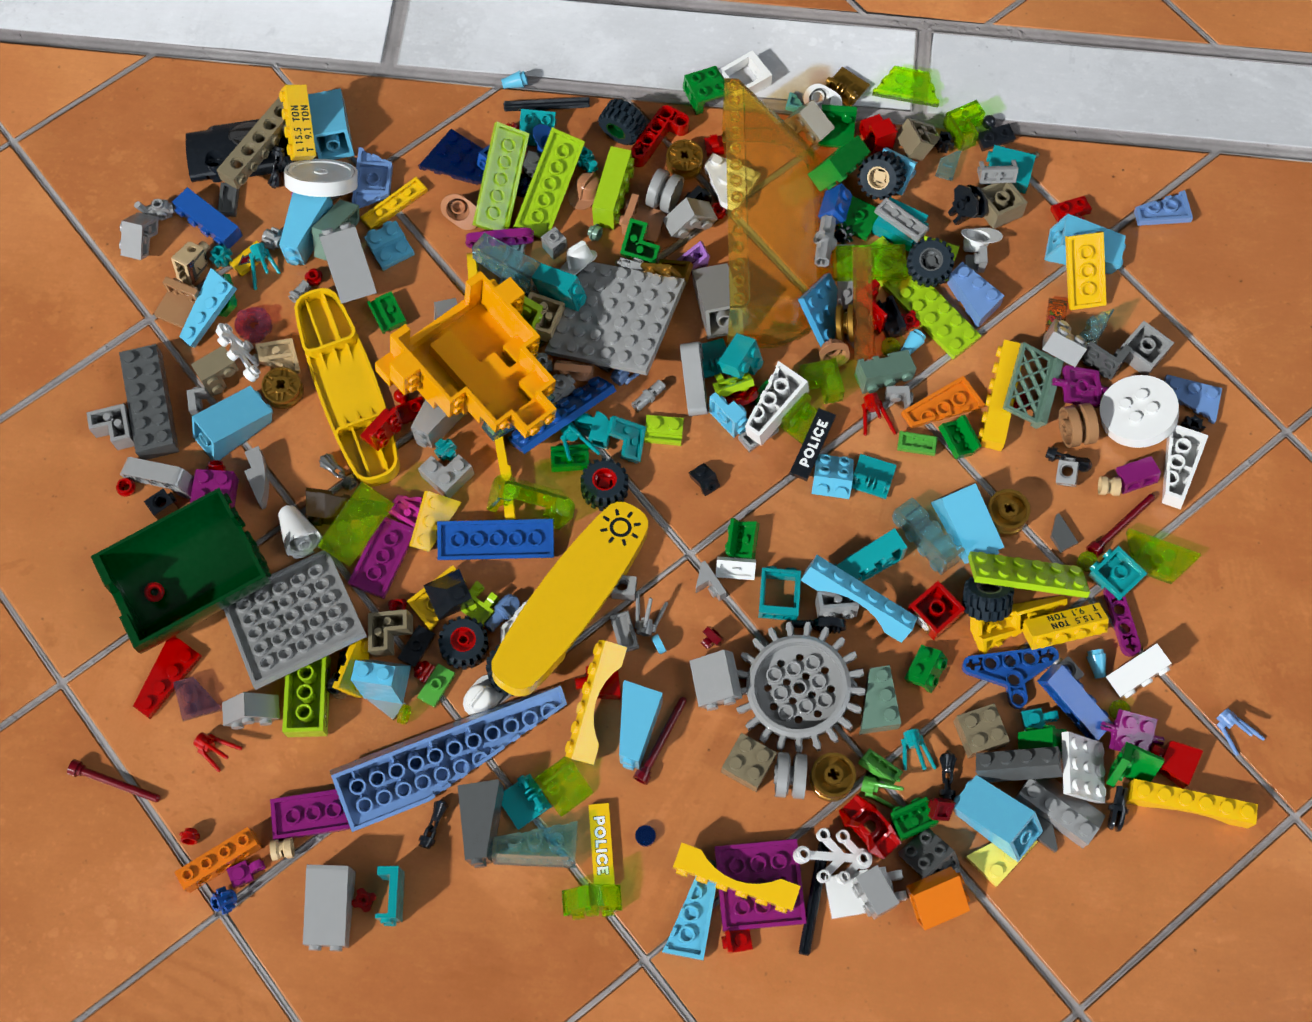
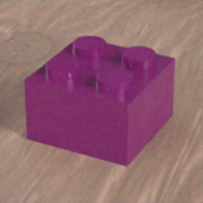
M196 469L190 503L220 488L223 494L228 493L233 502L230 505L232 508L235 507L239 484L238 477L234 471Z

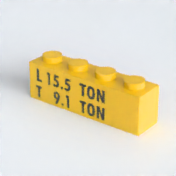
M285 85L279 92V98L283 102L284 108L282 109V118L286 122L284 134L288 138L287 154L290 155L291 161L313 160L316 157L307 85Z
M1098 602L1024 620L1023 634L1030 648L1035 650L1106 633L1108 631L1109 618Z

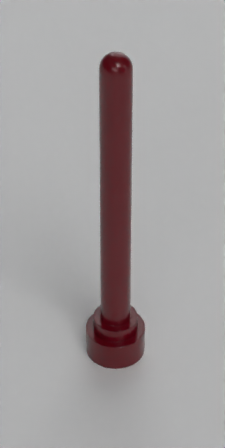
M1149 494L1099 541H1092L1086 547L1088 553L1092 557L1098 558L1104 552V546L1155 500V495Z
M681 697L678 700L644 766L636 770L633 776L636 781L647 785L651 779L650 770L687 702L685 697Z
M73 759L68 766V775L74 777L83 775L153 802H159L161 799L160 795L88 769L79 760Z

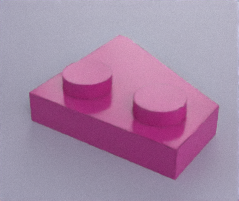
M397 495L386 511L406 525L414 528L422 497L409 498Z

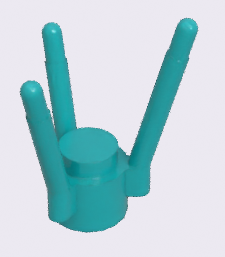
M256 243L250 246L251 253H249V257L251 260L254 290H257L255 259L256 261H261L266 274L269 273L265 262L266 258H268L278 274L281 273L269 250L265 249L263 243Z
M570 422L561 429L563 435L560 439L563 442L568 461L572 459L567 441L573 442L578 438L597 455H600L597 448L577 430L573 423Z
M911 729L903 733L904 739H901L903 770H907V746H909V749L916 748L923 770L927 768L920 746L924 750L932 768L936 769L934 760L919 730Z

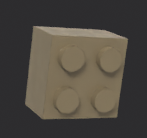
M993 183L981 188L988 201V213L984 218L993 229L1023 216L1028 202L1012 183Z
M995 703L958 715L953 721L968 759L975 757L976 753L990 752L1005 747L1010 742Z
M741 733L723 764L721 773L757 792L775 760L777 752Z

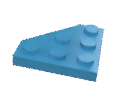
M831 273L824 274L798 299L820 347L829 338H836L838 288Z

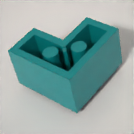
M736 333L718 361L722 373L742 379L747 372L755 375L758 369H761L764 362L756 339Z

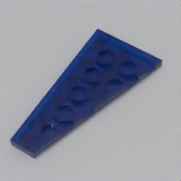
M450 129L418 166L420 170L426 171L427 169L434 171L435 174L449 175L453 179L478 185L482 183L484 170L477 165L478 154L483 148ZM522 173L516 196L525 198L532 179Z

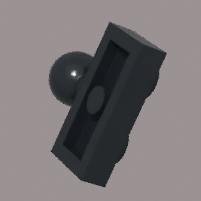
M987 115L982 120L983 127L988 130L977 133L975 136L982 152L993 149L994 145L1002 146L1014 142L1016 139L1010 123L995 127L996 119L992 115Z

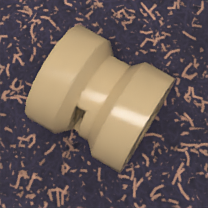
M1107 476L1099 477V495H1120L1122 487L1120 477H1113L1112 479Z
M292 837L285 838L283 841L277 839L270 841L272 861L280 860L283 857L287 859L294 858L295 847Z

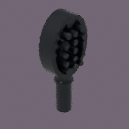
M821 617L814 620H792L791 623L794 628H804L805 623L810 622L811 628L818 630L819 633H821L824 627L829 628V634L831 632L836 634V632L840 633L846 630V620L833 617Z

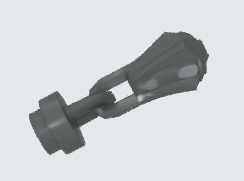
M326 453L320 457V467L330 471L335 477L342 478V486L345 489L352 490L356 487L358 483L353 475L346 477L344 469L338 465L332 454ZM336 469H338V470L341 471V472H338L339 475L335 472Z

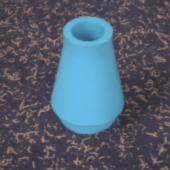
M519 70L501 79L504 89L524 88L525 85H528L525 71L520 72Z
M918 329L910 331L900 351L908 350L911 355L925 343L926 336Z
M1104 650L1087 651L1088 656L1086 658L1094 678L1106 677V653H1104Z

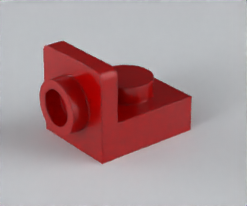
M750 929L727 930L724 932L725 936L721 937L723 949H727L728 954L753 950Z

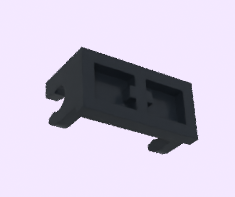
M893 295L888 296L883 303H881V300H878L876 304L887 314L883 329L886 340L903 336L906 324Z

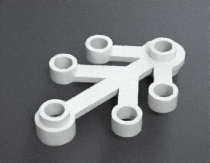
M219 323L216 329V333L219 336L217 341L223 347L230 343L229 351L226 353L232 361L239 357L246 367L243 375L249 381L255 382L261 372L256 367L260 365L257 354L252 356L249 353L254 346L248 340L243 342L235 336L230 325Z
M826 828L818 830L816 838L823 842L831 852L810 851L806 846H800L793 852V859L798 864H804L809 860L832 861L824 870L817 873L816 877L820 883L828 882L831 874L844 862L852 864L845 871L837 874V882L841 885L847 884L851 876L858 869H867L872 864L871 853L864 848L859 849L850 840V834L847 830L837 832L836 840L839 843H843L851 854L844 853L830 838V832ZM820 832H824L826 838H822ZM840 833L845 835V840L841 839ZM801 851H805L806 858L801 856ZM861 855H863V856L865 857V859H866L865 862H862V861H861V859H860V856H861ZM821 873L826 875V880L821 878ZM842 874L846 876V881L841 880Z

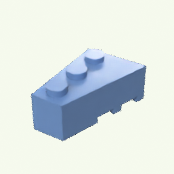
M961 262L950 273L947 282L957 300L964 306L967 315H970L976 329L1001 306L1005 296L964 262Z

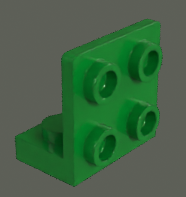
M717 66L684 75L683 90L696 115L703 113L705 102L729 95L730 91Z
M822 104L821 110L835 128L818 142V146L840 148L854 138L857 107Z
M1126 742L1110 766L1106 784L1114 787L1117 781H1122L1124 777L1130 780L1139 779L1151 782L1163 765L1164 758Z

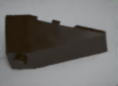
M306 488V517L315 526L387 514L388 506L383 502L365 498L357 501L347 494L339 497L332 495V491Z

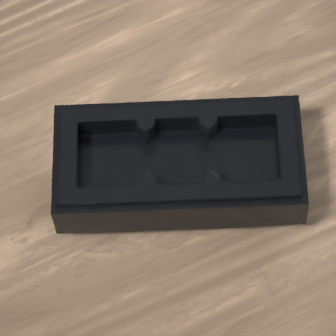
M418 624L398 659L414 668L423 658L436 634Z

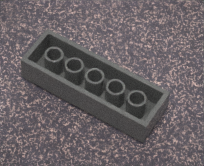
M156 344L119 352L136 454L140 459L148 460L179 452L162 352Z

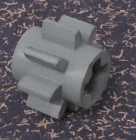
M272 227L271 230L266 229L262 235V241L265 242L264 246L272 250L279 249L283 231Z

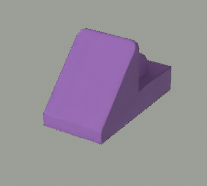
M699 241L677 260L690 261L693 264V270L698 267H707L710 255L704 243Z

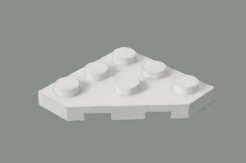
M712 153L704 167L706 174L709 175L711 186L719 198L720 206L735 213L738 212L760 177V173Z

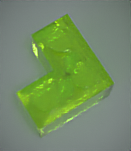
M977 100L945 114L943 126L947 132H950L952 137H955L954 144L960 152L975 146L979 135L976 127L981 126L983 123L985 112Z
M836 358L799 365L798 375L808 381L809 390L821 389L824 404L843 401L845 390Z
M587 884L563 890V916H572V920L585 919V915L586 917L599 916V913H602V917L614 916V912L622 911L620 885Z

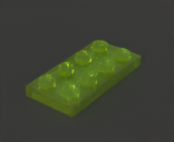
M905 244L836 246L832 251L834 281L907 280Z
M361 482L317 546L350 567L394 506V502L364 482Z

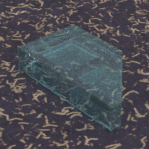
M958 150L941 158L935 176L952 181L961 151Z

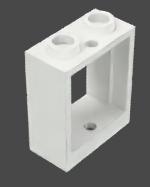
M753 50L719 69L730 91L728 96L736 104L743 102L772 83L771 72ZM748 66L758 79L738 89L729 76Z

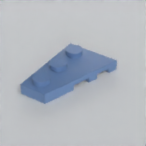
M1185 190L1180 191L1175 196H1166L1158 202L1152 201L1137 206L1134 210L1138 226L1188 223L1193 219Z
M1168 374L1165 376L1164 382L1176 393L1178 404L1185 405L1192 409L1195 414H1201L1208 418V421L1212 424L1216 422L1222 388Z

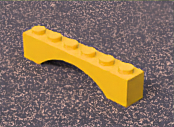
M599 640L595 644L593 662L588 667L589 676L587 682L582 687V700L576 708V713H578L576 721L571 726L572 735L570 741L565 746V757L594 765L599 748L594 729L596 700L607 679L622 667L627 647L605 640Z
M1133 779L1127 784V788L1130 789L1127 804L1194 813L1243 828H1250L1256 825L1258 804L1139 779Z
M681 843L673 865V869H676V873L681 876L688 877V874L695 876V880L700 883L707 884L709 881L716 884L715 888L725 892L728 889L736 891L735 895L744 899H747L748 896L755 898V903L767 906V904L776 906L775 910L787 914V911H793L801 887L783 879L762 884L736 881L717 870L708 861L701 849L685 843Z

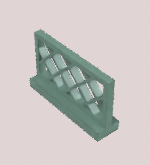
M1025 342L1021 343L1003 409L1030 422V426L1035 429L1046 425L1057 386L1052 385V379L1054 377L1060 378L1064 361L1057 357L1054 358ZM1025 350L1030 352L1033 359L1027 361L1024 354ZM1039 358L1048 361L1046 368H1042ZM1034 361L1038 369L1034 373L1029 365V362ZM1022 365H1024L1028 373V375L1024 377L1020 372V367ZM1037 373H1040L1042 383L1039 385L1034 376ZM1028 377L1034 386L1028 389L1024 380ZM1018 381L1023 388V392L1018 393L1015 387ZM1033 389H1035L1038 395L1036 401L1033 400L1030 393ZM1025 393L1029 404L1023 405L1019 395ZM1014 397L1019 406L1017 409L1010 406L1011 399ZM1031 406L1034 412L1033 416L1028 415L1025 407Z

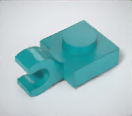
M1041 708L1021 711L1020 713L1024 731H1026V728L1043 729L1045 723L1055 722L1059 719L1058 711H1050L1043 714Z

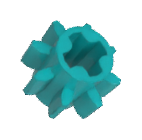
M216 245L210 251L212 257L209 259L217 268L220 266L227 267L229 262L233 261L230 257L233 253L225 245Z
M440 438L435 443L436 449L434 453L442 461L446 459L451 461L457 456L455 452L457 446L449 438L446 440Z

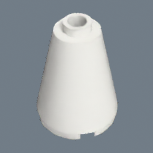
M286 505L282 507L278 516L286 554L288 556L291 555L295 559L313 554V549L317 546L320 548L322 545L321 533L295 506Z

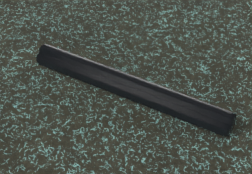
M589 97L504 101V111L506 112L521 111V109L548 110L590 107Z

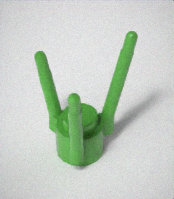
M864 775L861 791L866 792L865 797L872 798L891 809L896 808L897 806L874 795L873 792L877 793L878 787L903 791L904 787L881 783L880 781L882 780L876 776Z

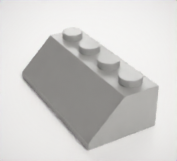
M1055 778L1026 780L1014 798L1046 819L1056 830L1082 849L1089 845L1106 816L1087 801L1064 794L1063 784Z

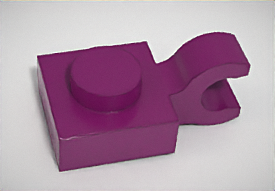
M259 859L250 865L245 860L227 868L233 888L237 889L254 881L253 874L266 869L264 861Z

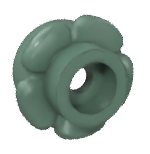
M599 224L591 225L587 233L591 241H599L603 228Z

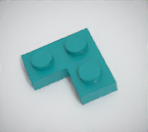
M616 416L610 417L607 435L623 440L621 459L634 463L641 461L646 426Z

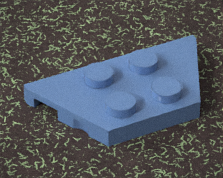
M359 147L356 165L358 170V187L353 191L352 203L359 205L360 209L390 196L393 164Z

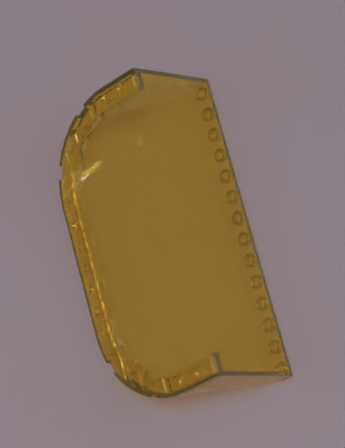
M725 78L722 141L726 143L730 296L727 347L736 333L756 339L759 348L784 346L788 342L803 338L812 331L798 299L824 274L831 273L834 280L833 251L831 252L829 266L818 267L814 264L817 245L813 242V238L819 231L821 219L818 217L824 193L828 189L825 188L820 192L807 174L823 162V160L809 143L745 84L736 78Z

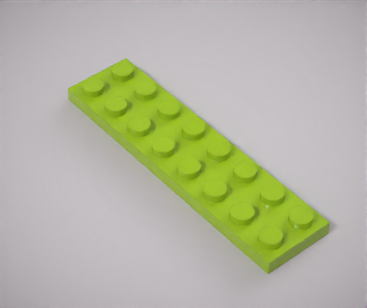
M883 236L856 255L855 260L880 283V286L889 295H893L894 300L907 313L910 310L916 312L915 316L920 321V327L953 360L981 338L978 331L932 285L925 287V284H922L920 286L918 281L914 282L912 280V276L908 274L907 260Z

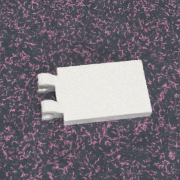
M885 866L879 867L894 892L892 881L902 880V870L886 872ZM869 869L856 871L845 885L837 882V874L831 875L830 880L825 883L832 919L866 914L863 909V900L861 897L857 898L852 890V882L855 877ZM842 874L841 880L846 881V876ZM906 890L894 893L899 902L906 901Z

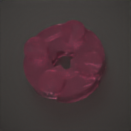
M250 307L237 313L234 326L239 337L251 343H258L263 341L268 333H271L273 323L270 315L264 308ZM252 322L258 323L255 325V328L250 326Z

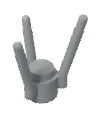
M636 591V623L634 629H637V634L650 637L652 633H656L657 625L666 610L668 602L664 603L654 624H652L653 620L649 619L653 599L650 597L645 618H641L640 621V592Z

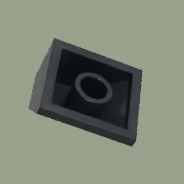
M459 569L423 585L439 620L475 604Z

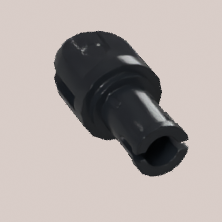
M1116 786L1114 803L1108 806L1110 814L1107 826L1110 830H1113L1115 826V831L1119 832L1123 827L1125 815L1129 813V809L1126 807L1129 788L1125 787L1123 789V786Z

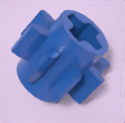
M224 886L216 889V892L212 894L210 902L215 911H221L224 915L235 908L237 895L232 889L226 890Z

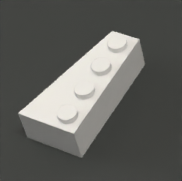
M779 361L773 375L771 374L768 380L769 383L760 396L758 404L754 407L745 425L747 436L761 446L809 392L808 381Z
M1177 425L1174 431L1167 437L1162 493L1163 504L1181 510L1208 435Z

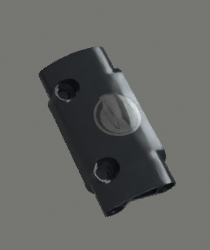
M259 119L214 125L207 130L186 133V157L191 182L205 181L209 178L213 182H222L217 173L218 167ZM284 134L278 145L285 146L287 151L288 138ZM272 150L269 152L268 157L259 164L257 170L252 172L249 177L272 173L274 163ZM287 153L283 157L281 172H284L287 165L296 162L291 161L290 155Z

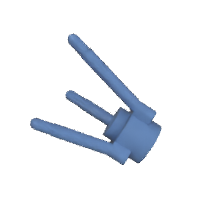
M614 369L610 377L616 384L622 386L623 384L628 385L631 380L640 374L634 373L629 377L630 373L628 371Z
M1229 708L1216 717L1219 721L1217 726L1222 731L1236 756L1239 755V752L1225 727L1230 729L1236 724L1249 736L1254 734L1262 741L1265 740L1261 734L1237 717Z

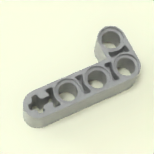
M699 341L680 344L689 417L708 414L702 363V344Z
M128 457L120 472L123 478H130L134 482L171 489L181 497L191 498L194 476L180 467Z

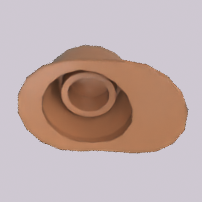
M594 171L581 174L570 189L568 201L573 208L585 210L593 205L601 179Z
M450 194L442 200L441 212L448 220L463 230H472L477 227L472 225L476 205L465 196Z
M829 338L821 346L819 356L823 366L835 368L844 365L849 360L850 352L846 343L839 339Z

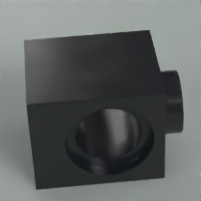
M161 489L144 501L157 520L178 510L175 504L177 499L171 492L167 494L164 489ZM166 501L164 506L159 507L162 502Z

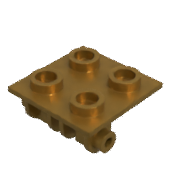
M841 67L832 78L828 77L825 82L827 83L825 86L840 95L844 106H853L870 86L869 83L844 67Z

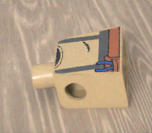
M201 241L198 245L193 242H187L172 256L171 260L177 279L188 285L196 283L208 265L206 252L210 249V246L206 242Z

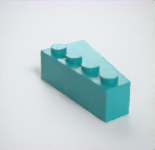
M894 528L855 554L847 556L839 564L835 563L833 565L857 580L864 582L901 561L908 547Z

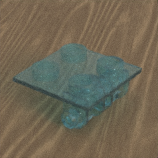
M1114 309L1106 312L1103 311L1096 316L1093 315L1087 320L1086 328L1079 334L1086 340L1087 345L1090 341L1097 344V341H1099L1107 327V322Z

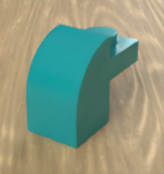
M596 411L595 417L584 413L574 420L575 427L590 431L588 439L593 446L608 449L611 436L607 435L609 420L603 413Z

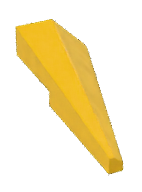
M1057 596L1013 604L1009 617L1001 621L997 620V622H984L983 620H976L970 617V630L980 654H988L987 651L991 648L1003 645L1002 642L1011 636L1016 637L1022 633L1024 620L1052 614L1054 609L1061 605H1067V598Z

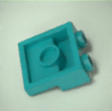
M1118 546L1114 551L1110 548L1102 556L1104 560L1101 563L1096 561L1089 568L1091 573L1088 576L1102 589L1105 587L1120 601L1148 573Z

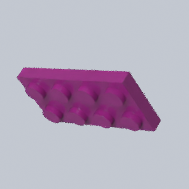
M381 515L349 579V586L385 599L410 547L409 544L414 528Z
M336 789L270 799L273 840L351 830Z

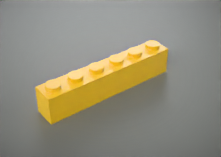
M1004 339L1002 346L998 345L996 356L999 358L998 362H994L992 373H995V376L990 379L988 389H991V394H987L985 405L988 406L987 412H983L981 422L984 425L978 432V439H980L982 447L1002 451L1005 445L1011 413L1004 410L1003 405L1021 343ZM1015 397L1012 398L1010 402V406L1012 407L1014 404Z

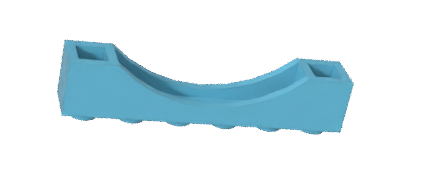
M819 555L815 556L801 578L802 582L817 591L836 593L859 603L877 619L884 633L900 643L913 630L918 618Z

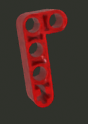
M661 106L631 149L634 166L643 167L669 131L678 136L686 135L689 132L688 115L671 106Z

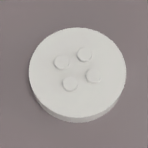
M313 159L290 163L284 169L285 187L292 192L306 196L333 197L345 195L357 189L358 170L353 165L338 160Z
M1135 375L1123 378L1110 386L1101 399V423L1106 434L1121 445L1134 448L1155 445L1165 440L1177 426L1179 404L1176 393L1166 382L1153 376Z

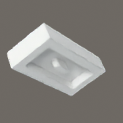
M717 557L716 577L754 580L756 559Z

